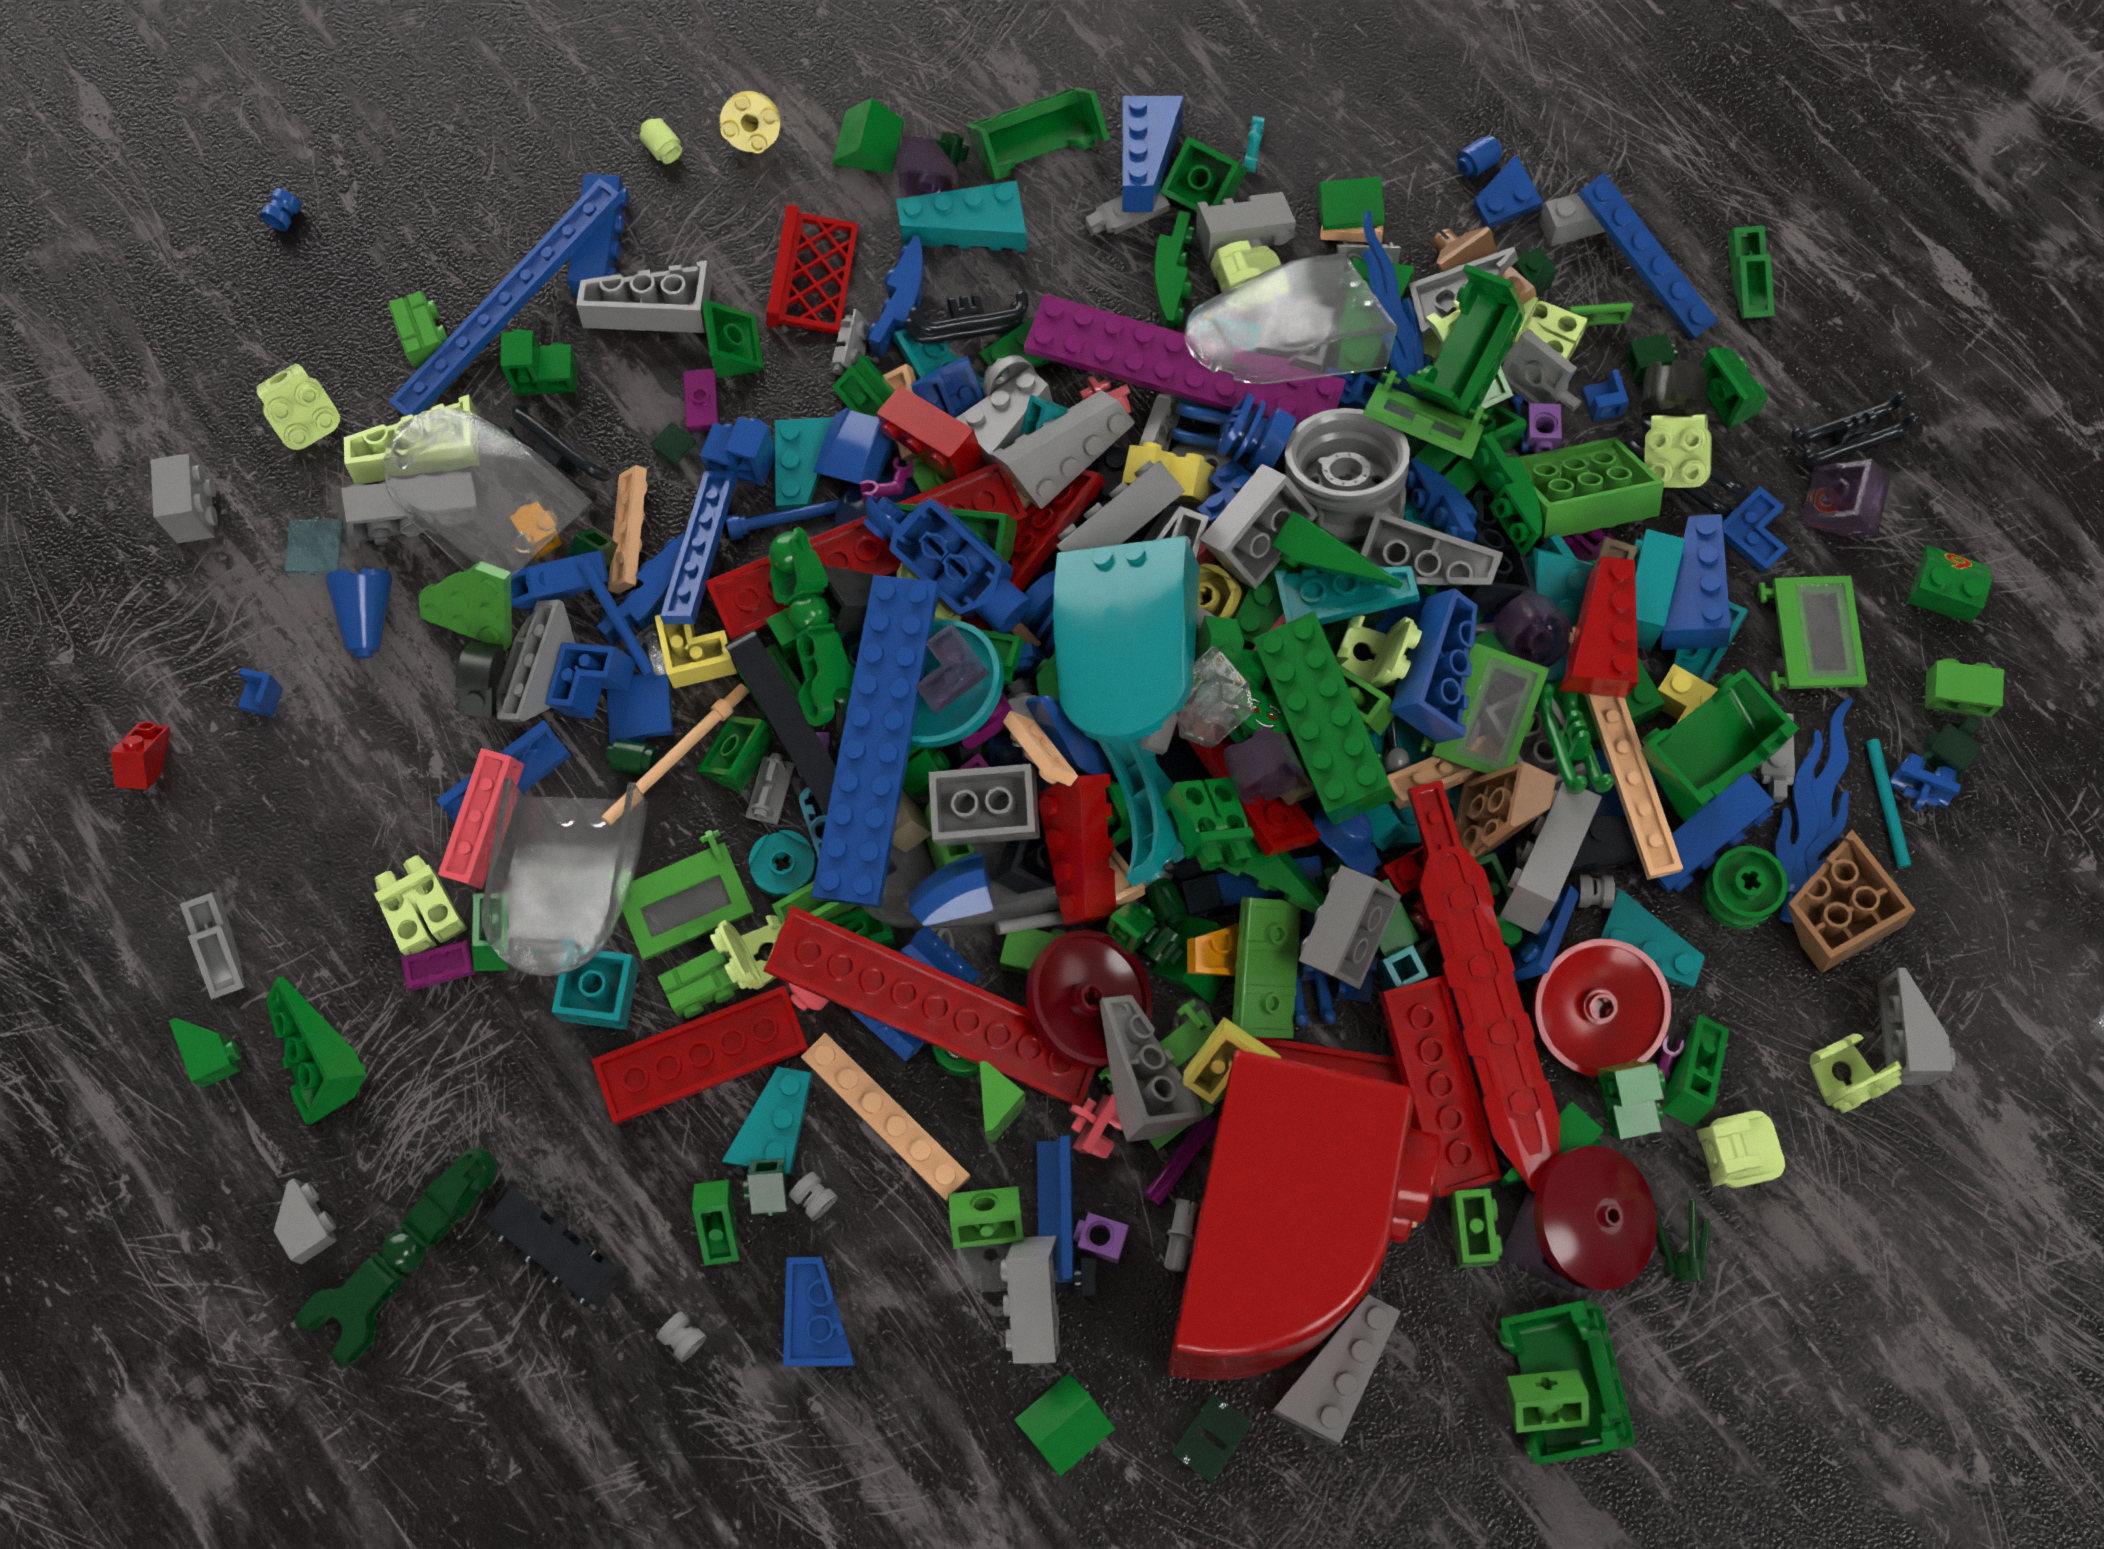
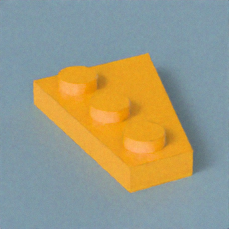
M1239 923L1187 939L1188 974L1235 977L1236 969H1234V963L1237 962Z

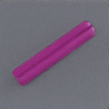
M1206 1116L1194 1125L1148 1187L1145 1195L1157 1205L1162 1203L1216 1130L1218 1123L1211 1116Z

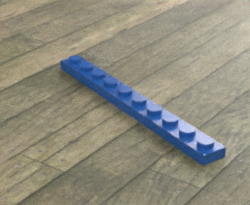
M599 178L388 402L404 416L411 414L413 417L420 416L624 201L621 194Z

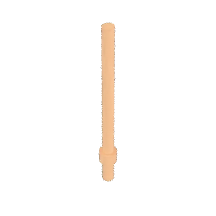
M740 683L724 699L720 698L710 707L711 712L601 816V819L611 826L720 720L725 721L734 712L733 708L749 693V690Z

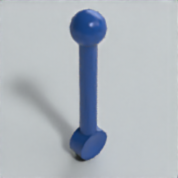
M1514 394L1511 397V403L1515 406L1516 414L1523 418L1521 408L1523 397L1520 394ZM1524 432L1520 441V451L1528 452L1529 445H1527L1526 433Z

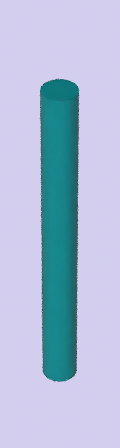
M1872 739L1866 742L1897 867L1899 869L1911 866V861L1879 739Z

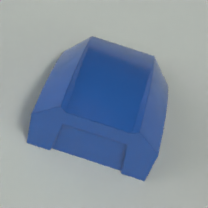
M847 407L835 414L822 444L814 472L857 484L865 480H873L877 483L894 450L895 440L888 438L881 431V423L878 417L851 411Z
M976 853L954 861L926 878L909 894V912L921 924L929 926L993 911L990 895L991 882L983 853Z

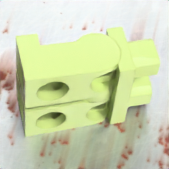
M1537 297L1532 298L1523 305L1525 309L1524 320L1511 346L1513 347L1521 334L1529 329L1569 361L1583 336L1588 319L1547 302L1538 301Z
M419 855L406 860L403 864L408 876L397 880L392 871H385L375 877L378 892L374 893L380 903V907L400 951L405 956L436 947L437 944L433 936L440 943H443L468 929L453 905L438 874ZM420 914H422V916H423V918H424V920H425V922H426V924H427V926H428L430 932L428 931V929H427V927H426V925H425V923H424V921H423V919H422V917H421Z

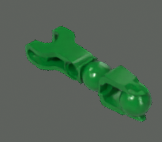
M796 527L793 532L787 531L778 534L769 546L770 576L775 601L777 603H784L785 606L790 605L788 609L789 621L795 630L799 632L794 637L797 640V651L805 676L804 683L800 687L798 694L801 709L808 724L821 726L827 724L835 714L834 700L840 704L846 716L855 669L847 660L840 636L834 629L835 624L828 623L830 620V609L825 600L820 597L828 585L826 572L817 552L812 549L804 530L801 527Z

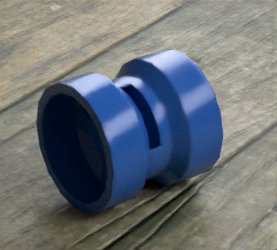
M275 188L270 195L271 201L269 205H265L259 215L271 227L280 231H287L291 225L292 215L298 213L302 203L288 191Z

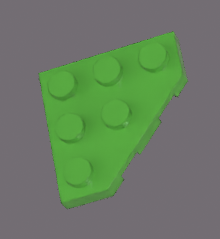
M480 561L464 572L459 571L444 578L442 582L436 585L426 586L419 594L420 618L484 643L503 644V650L506 651L512 644L511 572Z

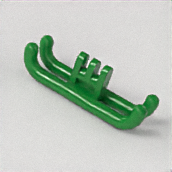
M1548 682L1544 683L1538 699L1539 712L1567 790L1574 795L1580 794L1585 790L1588 784L1587 778L1583 775L1576 776L1571 760H1583L1593 788L1599 793L1608 792L1614 783V778L1608 773L1602 775L1590 742L1591 737L1589 732L1586 731V724L1578 708V693H1564V708L1567 719L1563 730H1560L1552 708L1554 686Z

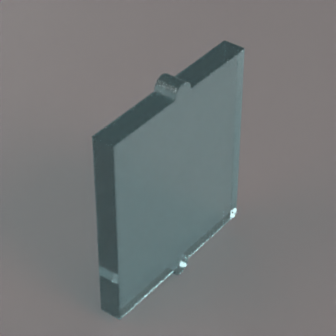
M314 517L313 520H290L285 572L309 573L311 576H314L316 573H330L339 570L343 520H320L318 517Z

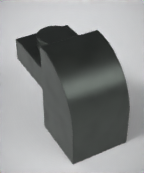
M471 641L462 651L457 666L455 688H460V715L492 718L496 714V682L503 674V644Z

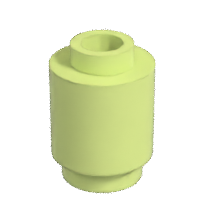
M649 119L642 124L639 139L658 161L670 164L681 155L682 147L680 146V140L662 119Z

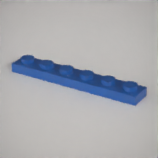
M1605 173L1577 194L1690 341L1718 321Z
M734 470L704 471L660 614L664 625L695 624L706 588L705 581H708L736 486L737 476Z

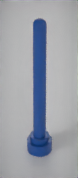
M839 500L745 518V515L738 516V514L726 516L730 540L743 539V535L749 534L748 531L834 514Z

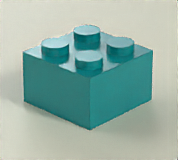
M565 946L552 1013L563 1022L627 1030L639 963L631 954Z

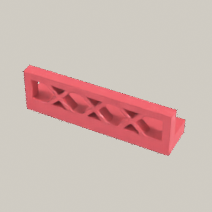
M481 748L438 875L483 889L525 764L512 756Z

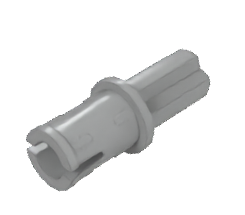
M1177 1199L1172 1227L1167 1230V1235L1170 1237L1164 1266L1168 1270L1182 1272L1185 1269L1190 1240H1194L1195 1237L1192 1234L1198 1204L1195 1202L1190 1204L1189 1200Z

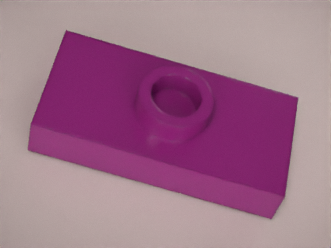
M714 368L683 371L688 432L711 430L713 423L719 424L717 381Z
M468 940L401 957L406 987L409 991L476 974L473 966L471 945Z

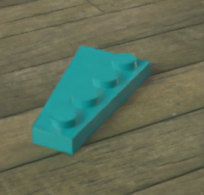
M1381 567L1403 583L1400 589L1326 572L1317 573L1313 569L1302 570V573L1287 574L1286 570L1274 571L1286 623L1315 611L1323 625L1420 601L1412 567Z

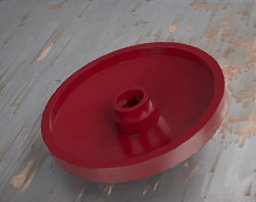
M1095 930L1071 931L1050 941L1035 957L1028 973L1026 985L1029 1014L1042 1040L1061 1058L1084 1067H1103L1109 1065L1100 1008V1000L1102 998L1132 995L1151 1022L1153 1009L1152 993L1146 973L1135 955L1126 951L1110 935Z
M1594 1145L1567 1150L1557 1156L1547 1166L1536 1189L1533 1213L1539 1244L1551 1266L1568 1282L1588 1290H1611L1633 1281L1647 1265L1654 1249L1657 1234L1655 1203L1650 1188L1641 1172L1621 1153L1608 1147Z

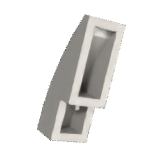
M212 892L181 903L180 907L191 934L188 936L210 998L214 999L245 988L237 947L219 892Z

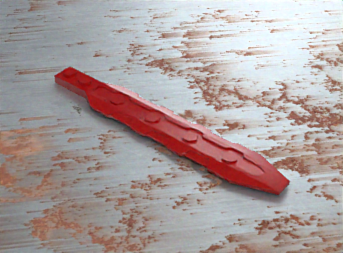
M1442 780L1412 787L1407 790V794L1426 855L1419 889L1428 919L1433 922L1444 960L1442 967L1449 988H1452L1464 1027L1462 1034L1468 1055L1472 1056L1484 1095L1482 1102L1492 1136L1529 1190L1534 1192L1547 1166L1559 1156L1560 1117L1549 1082L1545 1081L1533 1041L1535 1034L1529 1014L1525 1013L1513 975L1515 970L1509 948L1503 942L1493 908L1495 901L1486 872L1461 845Z

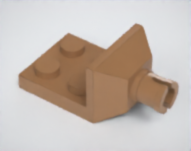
M1489 227L1466 232L1459 238L1452 230L1443 229L1442 233L1448 240L1438 232L1432 242L1433 248L1440 253L1437 260L1440 272L1497 253L1492 231ZM1509 267L1499 276L1512 281L1523 305L1537 295L1535 287L1514 268Z

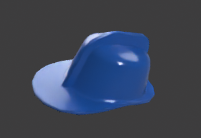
M1321 808L1315 814L1313 824L1321 834L1319 839L1350 869L1362 874H1368L1376 868L1378 861L1377 850L1372 842L1373 831L1371 822L1365 813L1335 826L1326 815L1324 808Z

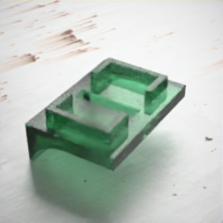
M1211 1393L1171 1452V1455L1213 1484L1253 1423L1214 1393ZM1200 1425L1227 1446L1224 1451L1196 1432L1197 1427Z

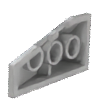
M1379 511L1375 513L1361 551L1362 555L1379 567L1411 566L1416 585H1492L1503 556L1502 552Z
M1127 995L1102 998L1100 1000V1008L1115 1106L1126 1141L1158 1138L1201 1120L1204 1114L1197 1094L1183 1085V1077L1172 1062L1175 1057L1169 1049L1164 1050L1154 1036L1155 1028L1134 997Z

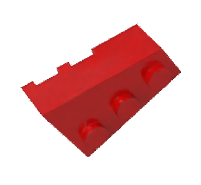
M901 385L877 411V416L881 423L880 429L888 438L897 440L948 481L979 470L985 464L974 429Z

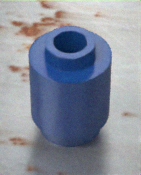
M1493 136L1480 137L1457 153V169L1464 176L1469 178L1477 177L1498 162L1502 156L1501 145Z

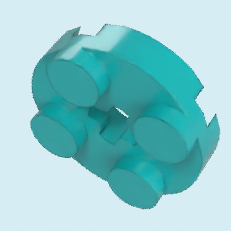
M779 830V833L767 834L761 837L754 844L749 855L750 873L756 885L763 892L774 897H786L811 883L816 872V856L809 842L802 835L790 830ZM785 856L789 857L788 862L791 866L788 869L778 871V867L774 863L775 860H782Z

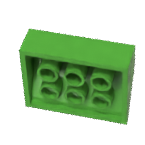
M1617 437L1518 457L1525 467L1538 496L1542 515V534L1540 537L1543 540H1548L1556 534H1560L1561 537L1572 534H1584L1591 530L1605 527L1611 528L1619 524L1643 521L1660 515L1664 482Z

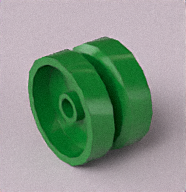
M1755 846L1736 847L1727 851L1705 875L1701 888L1703 903L1708 913L1721 925L1735 930L1754 928L1762 924L1784 902L1788 890L1787 874L1780 861L1770 852Z

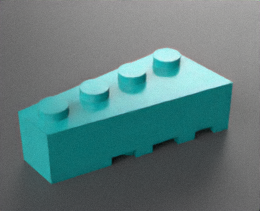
M1017 180L896 199L903 245H909L913 236L916 235L920 237L921 246L943 247L944 244L958 245L960 249H971V246L989 247V250L1002 251V248H1013L1017 252L1028 253L1026 228Z

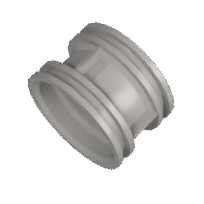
M1340 408L1326 410L1303 420L1292 430L1286 443L1284 470L1286 476L1317 512L1318 515L1312 522L1347 543L1355 551L1361 552L1376 511L1404 520L1406 488L1404 484L1408 478L1410 448L1407 438L1402 431L1364 416V410Z

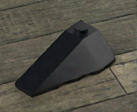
M1040 775L1036 779L1037 792L1060 784L1058 781L1056 784L1049 783ZM1038 803L1040 838L1008 841L993 881L1021 895L1059 900Z

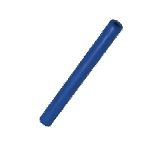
M586 559L579 563V569L644 677L655 672L654 666L590 560Z

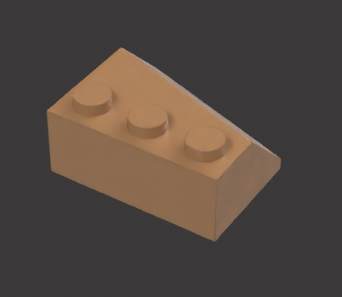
M1523 761L1464 782L1455 821L1460 842L1464 849L1475 860L1484 857L1550 809L1555 797L1554 787L1557 776Z
M1853 829L1788 904L1800 945L1821 973L1902 928L1915 912V908Z

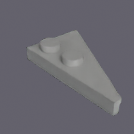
M1511 247L1466 264L1500 276L1518 261L1515 247ZM1465 264L1409 283L1424 338L1434 333L1425 320L1427 316L1435 312L1440 318H1444L1457 311L1453 303L1456 301L1461 285L1468 282L1463 271Z

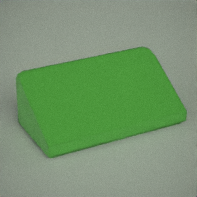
M1618 302L1564 306L1563 309L1587 318L1586 326L1627 323L1633 309V303Z

